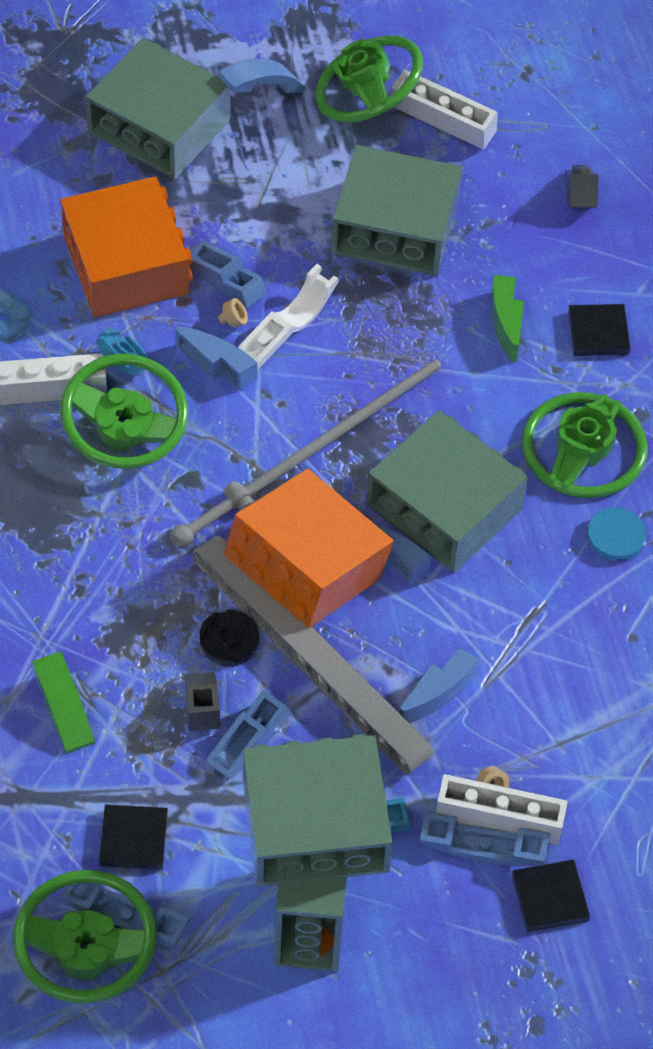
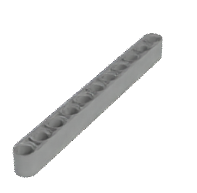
M216 535L192 552L197 566L243 613L254 620L257 627L366 736L376 735L377 747L402 772L411 774L433 756V750L426 739L313 627L308 628L300 620L296 619L292 613L278 601L274 600L257 583L253 582L239 567L229 561L224 555L227 542L223 538Z

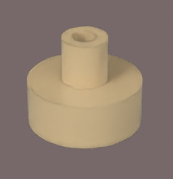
M233 298L223 303V313L218 315L219 321L222 324L228 323L231 327L237 328L247 323L248 314L246 308L238 298Z
M496 766L484 768L476 779L479 782L509 788L508 775Z

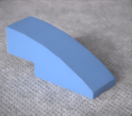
M205 241L200 242L190 250L193 264L190 266L222 294L230 299L238 298L246 309L266 294L262 276L244 268L240 258Z
M183 326L175 329L176 347L212 380L222 374L241 391L257 379V361L238 347L219 337Z
M374 523L394 540L382 573L393 567L411 586L429 574L431 557L404 536Z
M458 647L443 669L431 664L401 705L399 714L407 722L412 723L448 704L477 675L479 659Z
M263 689L246 713L241 712L205 761L231 780L243 769V749L258 744L266 745L290 716L291 710Z

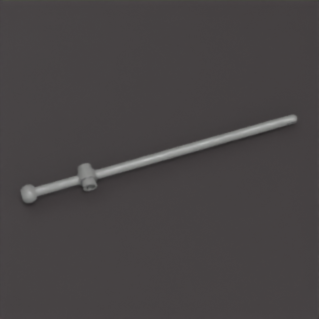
M431 361L248 485H239L237 481L228 484L223 490L227 499L190 524H179L172 529L170 537L177 547L184 548L189 546L194 538V534L230 510L238 509L241 511L255 501L251 498L252 495L437 372L441 367L440 361Z

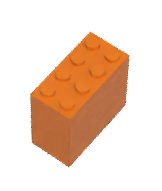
M156 176L60 199L63 236L93 318L190 294L189 282H193V275L189 265L193 264L190 249H185L183 246L185 242L181 227L176 228L174 208L172 206L168 207L165 186L160 187Z
M306 469L235 514L224 555L231 563L247 574L253 582L269 593L274 600L278 601L292 613L296 619L310 628L380 580L394 540L310 469Z

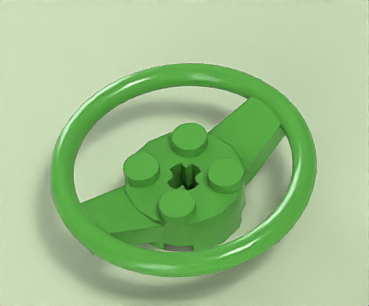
M396 35L378 36L367 40L362 38L352 42L341 50L342 53L327 66L320 76L315 92L316 104L326 117L339 122H359L381 115L399 104L416 86L423 69L422 52L413 41ZM397 46L411 54L413 65L404 84L388 98L384 83L390 78L388 72L390 61L382 47ZM335 73L346 90H349L353 96L359 95L367 109L352 112L338 111L327 103L326 89Z
M113 354L91 361L71 378L62 396L60 414L62 426L68 439L85 457L106 467L134 469L157 462L176 447L187 426L188 403L179 381L161 364L139 355ZM129 365L146 369L162 379L171 390L176 402V418L153 412L151 401L136 391L116 387L106 394L83 382L97 371L111 366ZM72 407L95 424L101 441L112 449L127 451L128 448L139 444H162L151 452L135 457H116L104 454L91 447L80 436L73 422ZM119 418H128L124 422L119 421Z
M574 392L551 398L533 411L522 433L523 455L534 475L555 491L573 497L598 498L623 490L638 477L647 459V438L642 425L634 414L623 406L620 401H615L605 394ZM578 403L586 404L585 407L574 409L573 406L569 407L562 414L557 433V449L559 452L550 474L540 464L534 452L533 436L538 423L549 412L561 406ZM618 415L629 426L636 441V455L633 464L623 476L611 483L594 487L573 485L587 465L596 466L600 460L605 459L611 453L617 432L614 420Z
M98 870L71 871L44 882L23 903L16 917L13 930L15 957L27 979L40 991L55 999L81 1004L110 999L134 985L148 968L154 955L157 941L155 917L145 897L137 888L123 878ZM78 883H97L111 887L125 895L138 910L144 930L115 928L111 917L92 910L67 912L64 914L62 921L31 915L47 896L60 888ZM83 942L93 943L88 944L87 949L81 948V943ZM26 945L54 957L69 977L78 980H94L109 967L111 969L117 964L136 962L124 976L107 986L91 990H74L59 986L45 978L33 965Z

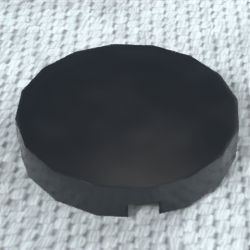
M226 610V612L219 614L218 612L213 613L203 622L200 628V648L204 656L215 664L238 666L247 662L256 653L259 646L257 625L251 617L237 610Z

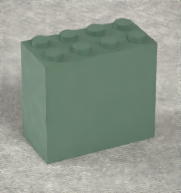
M142 38L86 95L88 133L175 180L230 121V89L217 76L204 70L201 66H196L183 59L180 55L162 48L159 44Z
M356 145L333 217L331 254L438 276L459 203L463 166Z
M438 410L369 472L366 505L448 570L455 573L523 509L528 476L525 475L521 468L513 466L506 461L497 450L491 449L481 442L476 434L469 433L461 427L453 417L447 416Z
M357 734L344 739L321 738L314 742L304 743L289 741L283 745L275 746L258 744L243 749V785L257 887L389 873L393 842L376 735L366 736Z
M347 877L278 884L275 912L274 966L338 972ZM324 925L334 936V947L320 957L322 928Z

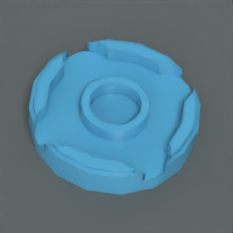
M106 329L97 338L96 344L103 356L134 354L148 358L144 349L134 339L128 336L124 339L119 336L121 332L118 330ZM115 366L131 375H140L145 371V369L136 366Z
M611 507L599 511L592 517L588 525L587 536L591 549L599 557L609 561L618 562V559H625L626 561L633 559L641 552L646 540V528L642 520L634 512L624 508Z

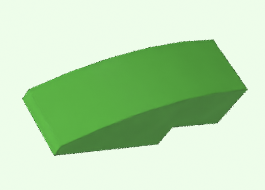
M494 275L491 293L493 324L506 355L510 361L516 362L524 301L513 299L516 277Z
M59 651L32 661L34 676L43 694L45 706L65 753L68 754L95 744L85 710L62 652Z

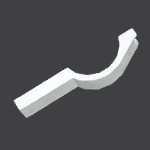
M316 264L307 273L305 283L292 303L280 312L275 313L271 311L238 346L239 349L257 361V370L293 332L304 329L315 319L338 284L337 277L333 276L330 280H327L319 274L322 269L320 265Z

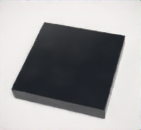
M624 304L569 305L568 315L574 356L630 354Z
M105 804L99 866L163 870L168 808Z
M574 859L512 871V879L527 932L589 921L590 914Z

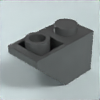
M572 165V170H565L567 205L569 207L597 208L598 174L587 165Z
M215 672L184 674L189 731L220 729V710Z

